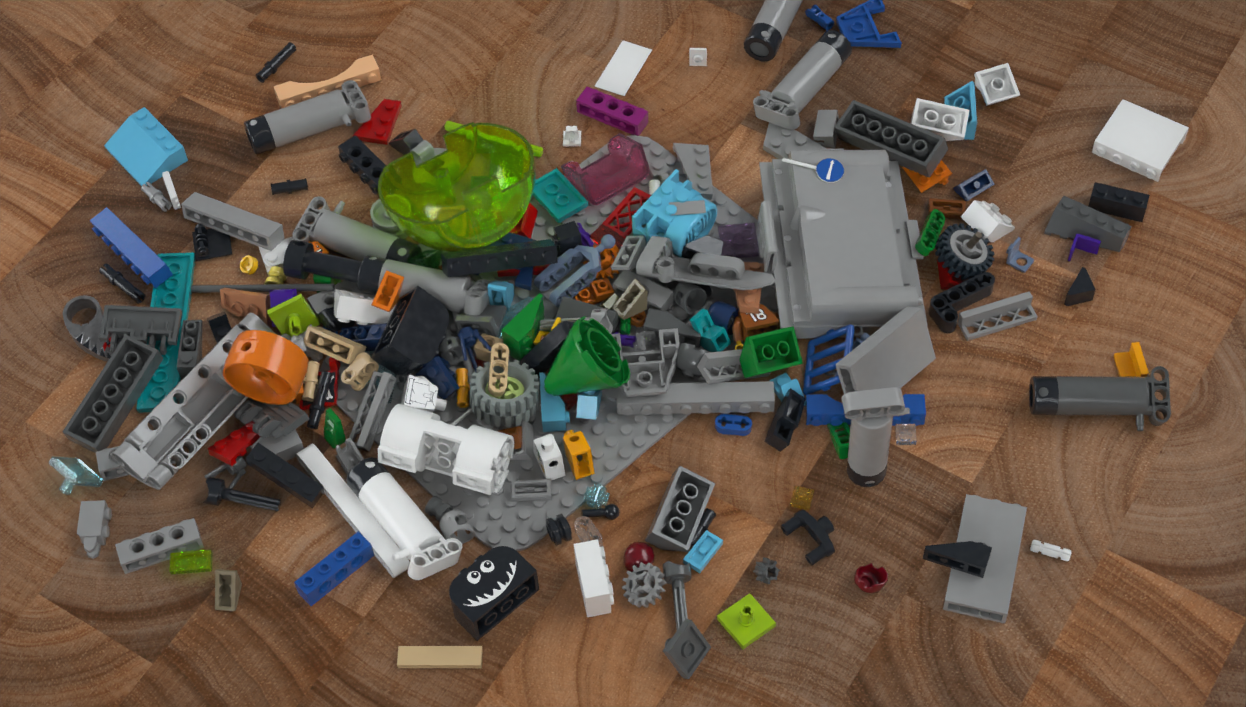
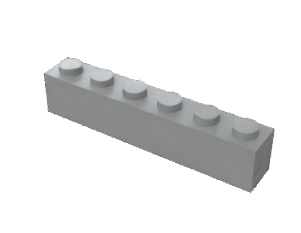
M194 192L181 204L185 219L203 224L206 227L272 251L285 239L282 224Z

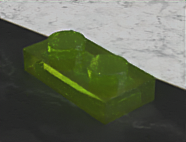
M211 549L170 553L169 571L171 575L212 571L213 553Z

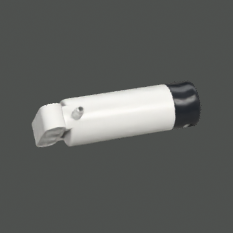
M366 458L358 462L350 470L346 478L347 485L401 549L392 555V559L396 561L407 557L410 560L408 567L409 577L414 580H421L458 563L462 551V543L455 538L445 540L382 463L378 462L377 458Z

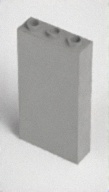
M910 306L905 307L835 364L844 394L882 388H902L936 359L923 309Z
M966 494L957 542H982L992 547V551L983 578L951 568L943 610L1005 624L1027 507L1015 503L1001 502L997 499L991 500L981 498L978 495Z

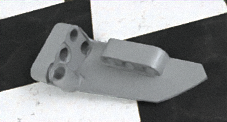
M651 236L636 265V272L639 276L658 278L664 283L675 280L739 290H753L776 282L771 273L745 270L744 262L736 257L706 253H695L692 259L675 257L670 238Z

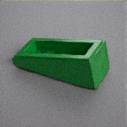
M328 408L325 416L324 439L335 449L337 445L340 446L345 443L346 437L341 420L332 409Z
M842 422L839 426H833L831 423L827 424L839 459L848 458L849 425L846 422ZM844 428L843 431L835 432L837 429Z

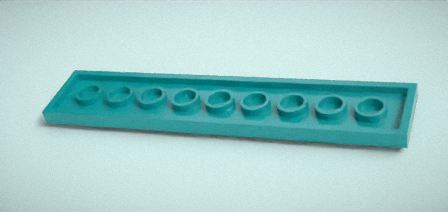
M194 252L162 253L157 255L167 264L173 275L156 289L153 287L150 307L179 308L182 310L177 345L168 344L166 355H162L163 361L137 400L136 409L138 413L151 412L181 380L177 370V360L183 320H188L191 286L193 284L195 267ZM148 336V339H147V345H149V339H150L149 336ZM156 341L155 349L160 352L161 341ZM173 397L174 402L178 404V399Z

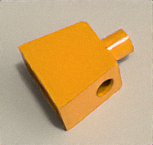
M566 431L563 436L564 450L575 479L595 474L591 449L582 431ZM578 455H581V456H582V460H581V461H578V459H577V456H578Z

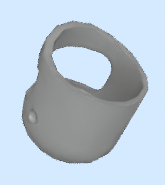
M452 510L441 517L439 526L445 540L455 538L463 544L470 541L476 535L473 527L466 524L468 519L462 511Z

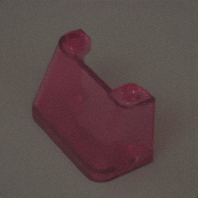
M619 133L608 142L609 154L582 169L577 162L569 161L561 165L563 174L589 203L596 206L647 178L650 169L642 144Z

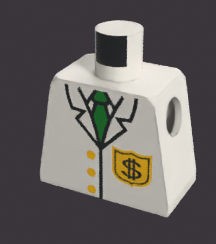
M553 434L533 440V451L545 479H551L552 481L566 476L562 454ZM554 461V466L550 467L549 464Z

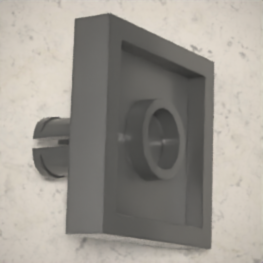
M685 619L674 636L666 640L663 652L682 678L689 680L711 646L693 621Z

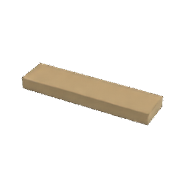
M398 646L397 667L482 668L483 648L482 646Z

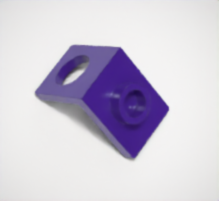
M1076 233L1068 261H1071L1075 248L1097 255L1101 241Z

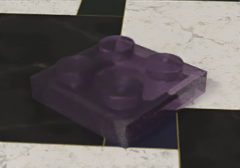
M755 222L718 226L719 240L724 241L722 256L736 258L759 256Z

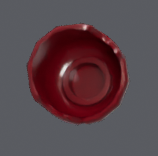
M639 541L630 544L624 553L623 563L625 568L633 572V566L635 565L639 568L641 562L645 565L648 562L653 564L655 557L653 548L647 543Z
M870 563L860 566L855 571L854 581L862 591L874 594L878 593L886 585L888 573L883 566L875 568Z

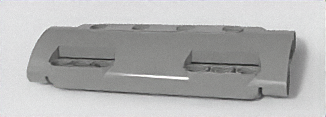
M248 313L124 439L125 441L111 454L115 463L142 483L161 490L248 398L233 389L223 377L225 360L237 336L248 330L274 332L256 314ZM288 334L281 335L282 337L290 341L292 339V337ZM223 347L227 348L228 353L223 350ZM198 371L203 374L204 378L199 376ZM173 397L179 400V404L174 402ZM147 424H152L154 430L149 429ZM189 430H191V431L181 440V438H182ZM196 432L201 435L202 439L197 438ZM183 446L189 449V453L184 451ZM172 449V451L161 461V459ZM170 459L176 462V467L171 464Z

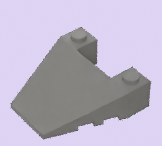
M678 328L658 330L660 350L622 353L621 350L618 352L622 361L627 359L630 369L629 381L620 387L626 397L667 393L677 367L676 361L680 346ZM620 333L611 334L621 347Z

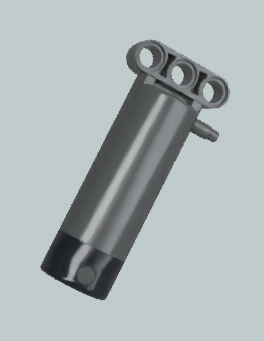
M1157 366L1148 373L1147 377L1033 376L1029 384L1030 412L1032 415H1136L1137 431L1144 430V415H1148L1151 424L1161 426L1171 416L1169 373L1166 368ZM1154 373H1159L1162 381L1156 380ZM1155 392L1161 393L1163 400L1156 399ZM1156 411H1159L1163 414V420H1160L1156 417Z

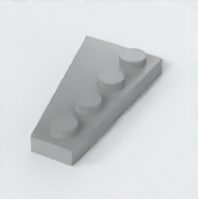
M673 143V151L676 152L677 160L681 163L684 176L686 175L687 180L692 182V189L698 191L703 198L712 200L713 188L709 145Z

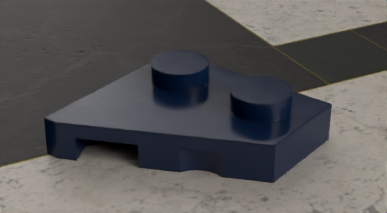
M439 356L433 358L414 375L425 376L433 385H436L438 387L437 395L444 400L460 388Z

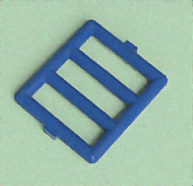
M852 324L837 330L831 329L826 334L808 342L803 384L804 395L820 390L827 391L831 389V386L841 383L839 375L811 385L812 378L836 369L835 364L841 359L813 369V364L815 361L843 350L844 357L852 351L854 326ZM846 334L845 342L815 353V346Z

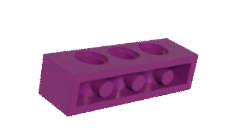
M586 87L576 100L578 113L629 134L639 136L648 124V111L602 93L597 89Z

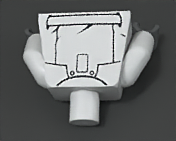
M405 375L399 376L400 382L396 384L399 390H403L401 404L431 413L434 412V409L445 410L447 400L437 398L438 387L433 385L425 376L409 375L408 378Z

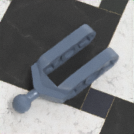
M610 234L604 235L601 238V243L595 248L577 245L574 249L567 250L557 258L558 263L550 264L537 275L534 285L542 292L549 290L584 258L588 263L579 268L550 294V301L556 307H559L563 296L572 299L596 278L597 273L602 270L600 253L605 249L614 247L616 242L614 236Z

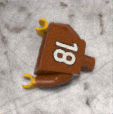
M760 304L759 314L742 313L738 310V316L735 317L732 326L733 339L736 342L734 350L743 349L744 344H742V341L745 343L746 337L779 330V315L770 311L763 304Z

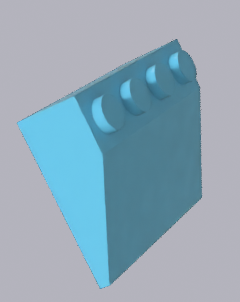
M145 107L130 115L104 145L109 153L141 186L143 184L148 186L146 182L153 183L163 177V172H171L188 161L184 147Z

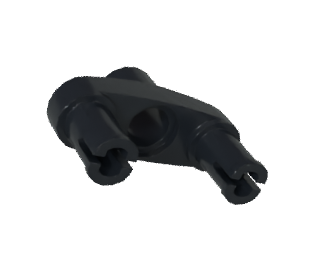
M800 509L794 514V517L781 525V529L786 536L799 527H804L819 546L805 555L806 560L811 566L825 556L829 557L835 553L832 541L828 536L834 531V526L826 516L816 520L808 512Z

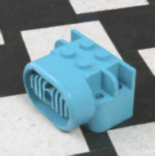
M675 169L632 216L633 236L644 235L646 244L651 236L670 238L673 254L681 257L682 250L687 243L708 235L717 217V206L703 198L698 191L692 189L691 181L680 182L679 170ZM704 200L706 213L673 215L677 212V207L669 205V202L683 203L686 201Z

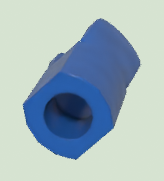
M816 4L811 9L805 10L807 17L817 22L826 31L834 26V21Z

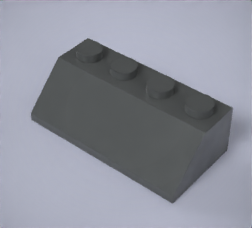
M679 465L670 478L645 541L662 550L687 552L715 483Z

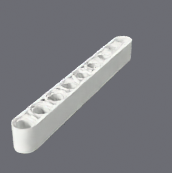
M312 443L296 453L300 464L314 481L324 487V494L356 533L359 531L371 543L375 557L387 572L395 578L406 571L410 564L408 558L405 557L396 561L392 559V555L401 549L320 450Z

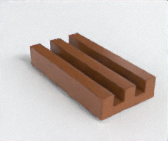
M929 198L928 215L933 209H937L944 214L945 218L962 219L961 216L966 211V201Z

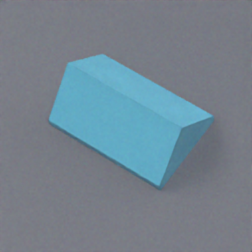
M971 81L945 96L944 101L946 105L969 110L964 139L974 140L977 114L975 84Z

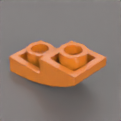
M608 278L592 281L590 287L581 290L573 299L594 305L614 294V289Z

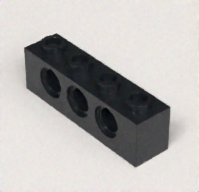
M356 135L338 146L340 160L343 163H347L350 170L354 174L357 173L364 184L367 183L375 195L378 194L382 198L400 188L398 177Z

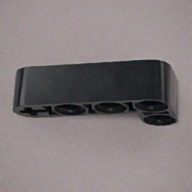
M983 272L931 298L929 316L942 332L953 333L956 330L958 321L957 311L992 294L995 283L994 275L989 272Z
M563 321L559 323L521 359L520 365L523 363L528 364V370L533 368L535 375L537 374L538 378H540L539 372L545 373L552 367L574 322Z

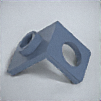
M1018 237L1007 249L1008 257L1006 264L1025 273L1033 264L1034 259L1019 251L1021 238ZM1018 259H1025L1027 264L1020 266L1016 261Z

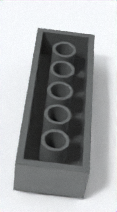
M855 100L851 102L834 127L838 139L863 150H886L889 161H898L900 166L930 178L948 151L944 137Z
M125 334L63 430L68 440L94 453L107 448L163 361L160 352Z

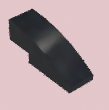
M791 388L783 398L765 439L767 444L780 452L790 445L793 430L799 425L806 398Z

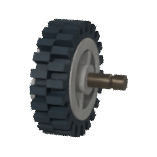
M962 223L959 226L957 224L950 225L937 239L935 255L939 256L937 259L939 263L944 262L942 265L944 269L946 267L949 268L947 271L949 274L955 272L954 277L958 278L961 275V280H966L986 272L993 264V256L995 254L994 251H991L993 249L992 245H987L990 242L988 238L983 240V233L977 232L978 229L976 228L972 231L970 225L964 227Z

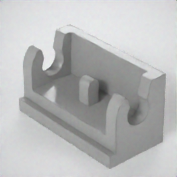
M818 110L813 139L817 141L823 140L824 142H818L823 147L835 148L837 133L834 127L840 120L838 110Z
M351 437L345 440L346 446L341 449L339 445L336 446L337 455H335L347 476L358 462L364 460Z

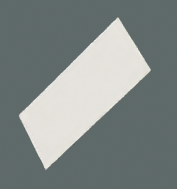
M622 41L595 87L625 96L652 49Z

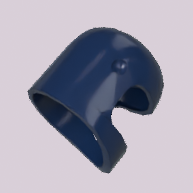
M722 301L713 303L709 307L708 312L714 325L724 327L728 335L733 334V323L728 330L727 327L731 316L733 315L734 319L738 316L739 309Z

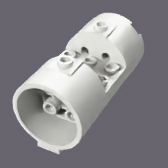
M397 404L391 410L383 428L378 447V462L416 473V471L422 472L427 469L453 477L454 485L491 495V493H498L507 478L510 458H513L514 438L511 435L477 425H471L468 429H465L461 426L447 424L440 421L438 414Z

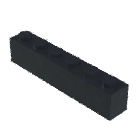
M551 239L441 252L442 271L447 277L555 264L558 263L557 245Z

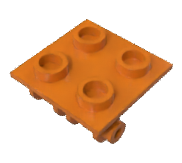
M942 160L930 178L902 167L921 193L937 183L946 185L949 182L948 176L952 174Z

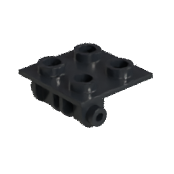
M203 224L196 225L194 228L195 232H192L196 261L233 255L230 235L212 228L206 229Z

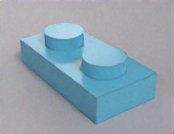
M706 530L684 557L683 563L685 565L690 563V567L693 570L701 573L723 545V540Z

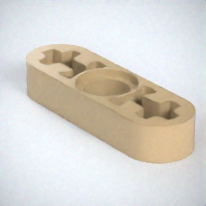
M504 343L494 344L490 353L488 391L495 397L504 395L507 387L509 348ZM498 350H501L502 353L501 360L498 359ZM501 366L504 372L496 373L493 368ZM496 379H497V380H500V381H499V387H500V389H496V386H495V384H496Z

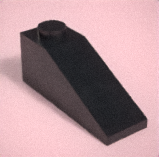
M973 541L925 546L923 559L983 578L992 547L982 542L977 543Z

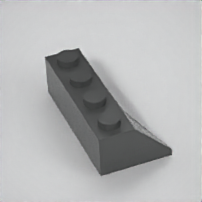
M1063 196L1056 206L1044 234L1051 235L1053 233L1060 235V238L1063 239L1068 237L1075 239L1077 233L1100 240V248L1120 252L1128 240L1132 226Z

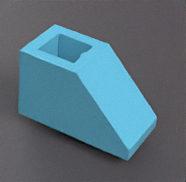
M602 390L578 394L576 418L597 419Z

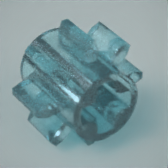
M593 484L592 488L587 487L584 500H587V505L591 508L600 509L602 505H607L610 493L606 492L607 488L605 486Z

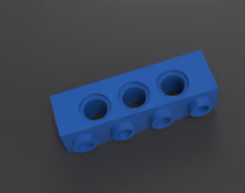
M359 531L294 582L298 594L310 606L314 605L374 557L371 543Z

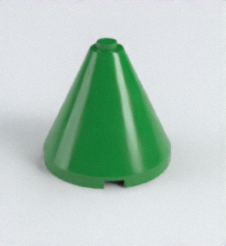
M583 316L573 323L544 380V388L548 394L558 396L619 388L629 381L630 369L627 359L622 361L618 354L622 350L610 332L595 319L591 318L587 321L584 320L586 317Z

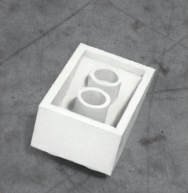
M917 98L910 124L944 137L946 141L964 140L969 110Z

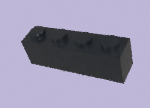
M257 443L246 457L249 466L312 509L324 494V487L260 443Z

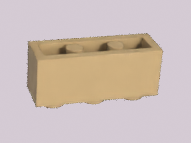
M308 326L304 337L305 346L346 364H351L358 354L366 350V346L322 327Z

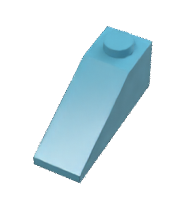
M539 372L543 432L567 431L566 423H570L569 411H565V403L559 395L554 396L546 392L544 388L546 376L543 372Z

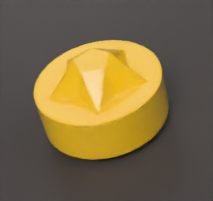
M250 255L243 257L240 262V270L248 275L255 273L258 268V260Z

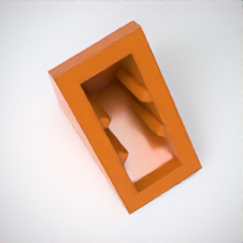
M386 270L371 305L390 312L399 299L404 277Z

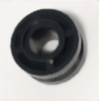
M562 513L556 515V520L552 518L546 519L547 532L551 541L556 546L562 544V539L566 542L572 540L570 525Z

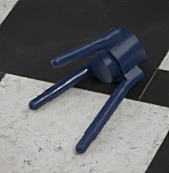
M465 327L458 333L464 361L468 360L467 347L473 368L477 373L476 368L478 366L471 346L476 344V339L478 338L488 351H491L492 348L479 334L478 329L473 330L472 327Z

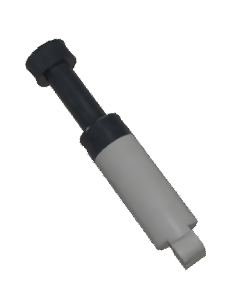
M298 240L290 241L284 255L283 271L287 277L302 280L307 279L309 274L357 283L360 292L376 295L387 270L404 277L399 298L416 286H419L441 301L447 310L476 316L480 315L490 303L487 287L492 281L486 279H479L475 282L471 281V278L467 275L447 277L439 269L371 255L365 256L362 261L315 252L312 243Z

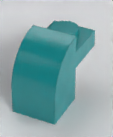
M701 309L690 319L693 329L701 334L700 346L707 351L720 352L731 343L725 328L714 325L708 310Z

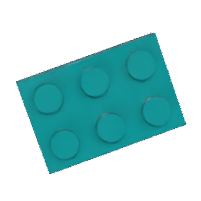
M557 168L527 185V190L558 224L588 207V201Z

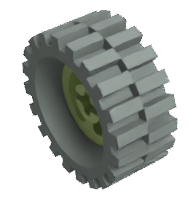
M508 360L507 387L504 395L500 397L492 396L488 391L490 362L484 363V368L481 366L476 368L477 373L473 372L472 379H470V405L474 415L477 414L479 420L485 418V423L488 425L494 422L496 427H500L501 424H505V427H511V423H515L516 426L521 425V420L527 422L530 420V416L533 417L536 414V410L539 407V378L537 374L535 375L533 368L528 370V364L523 363L520 365L518 360H514L513 363ZM501 366L493 368L496 373L504 372ZM496 379V384H495V386H496V389H500V387H499V381H500V380H497V379Z

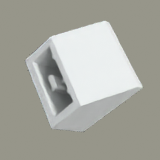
M974 200L961 216L972 229L976 228L978 229L977 232L984 234V240L988 238L990 242H995L1015 229L1011 224L1012 220L1005 214L1002 215L997 205L994 203L989 204L986 201Z

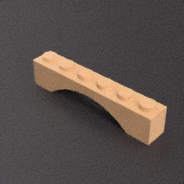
M372 54L355 60L346 71L331 79L314 83L289 81L274 86V90L282 109L337 89L342 90V84L346 81L353 80L359 87L380 81L381 76L379 67Z

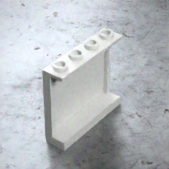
M1122 99L1096 138L1092 153L1158 182L1162 171L1179 144H1183L1189 127Z

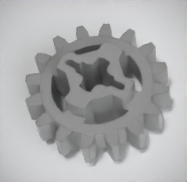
M641 562L639 568L635 565L633 566V572L627 571L629 577L623 578L626 585L622 586V589L626 591L623 594L624 597L632 605L638 608L641 606L648 608L649 603L656 604V598L662 599L659 594L666 591L662 588V585L667 584V582L662 579L665 575L660 571L661 569L649 562L647 565Z

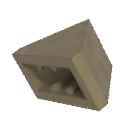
M634 279L612 308L623 320L647 310L648 291L637 279Z
M215 570V610L236 611L242 587L237 570Z

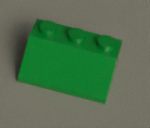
M794 326L746 337L740 356L744 378L803 364Z

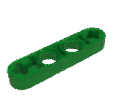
M933 209L926 217L920 236L915 244L916 250L923 256H928L934 250L946 220L944 214L937 209Z

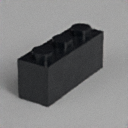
M1095 182L1088 207L1105 214L1143 222L1150 195Z

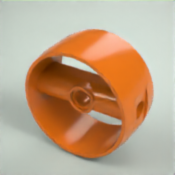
M248 330L240 333L233 342L225 360L223 377L233 389L248 398L266 404L284 405L291 403L299 393L307 373L309 361L304 351L290 340L267 331Z

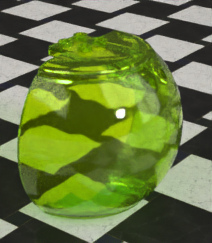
M472 122L443 135L447 150L417 166L413 154L410 152L383 168L378 182V194L390 219L404 234L426 247L445 252L486 247L508 234L518 224L527 210L533 195L536 178L534 153L526 138L511 128L492 123L475 124Z

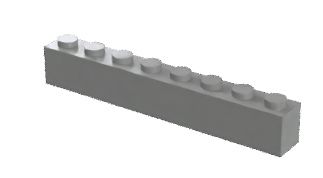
M774 381L719 382L710 384L670 383L666 394L626 397L621 388H617V414L626 416L631 414L669 415L678 413L685 415L690 413L774 412L775 405Z

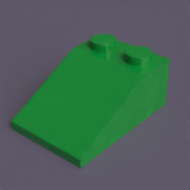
M540 293L501 330L503 343L509 348V355L518 361H521L535 347L534 340L540 331V320L545 318L543 295Z

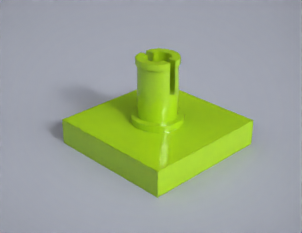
M302 294L267 310L268 316L282 335L298 336L304 333L310 324L312 326L320 325V321Z
M750 593L717 615V620L742 649L776 627V622Z

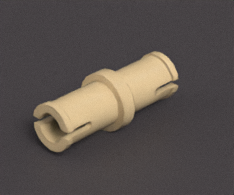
M309 361L306 377L303 381L305 385L302 400L312 402L314 400L316 385L319 382L317 377L320 363L316 361Z

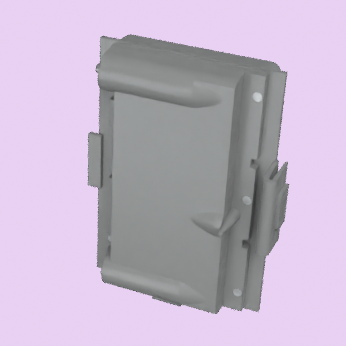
M844 148L789 152L788 159L815 166L823 159L831 158L838 160L844 168V174L839 181L834 183L822 181L818 177L816 169L783 162L782 159H772V162H759L764 198L758 215L757 238L760 258H763L765 272H767L770 261L771 271L776 280L775 291L780 329L794 326L796 338L804 339L817 338L826 334L831 329L837 330L852 324L854 326V333H860L861 330L856 325H861L863 332L871 336L907 306L922 308L927 323L916 259L924 258L915 248L920 233L917 220L908 219L898 161H889L886 150H844ZM846 334L838 338H846Z

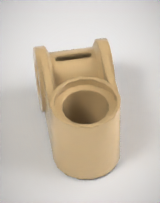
M362 352L343 371L341 380L345 384H350L355 391H360L371 379L373 372L378 371L379 365L368 353Z

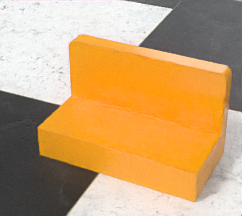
M1139 342L1131 343L1129 352L1114 353L1113 357L1119 377H1147L1149 372Z

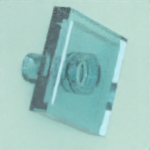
M52 456L49 464L65 477L59 490L66 495L71 494L74 486L100 487L103 479L79 458Z

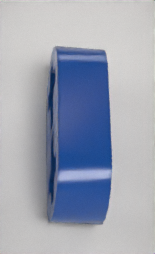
M721 414L715 419V429L721 434L746 436L751 433L752 421L747 416ZM722 422H726L725 426H721Z

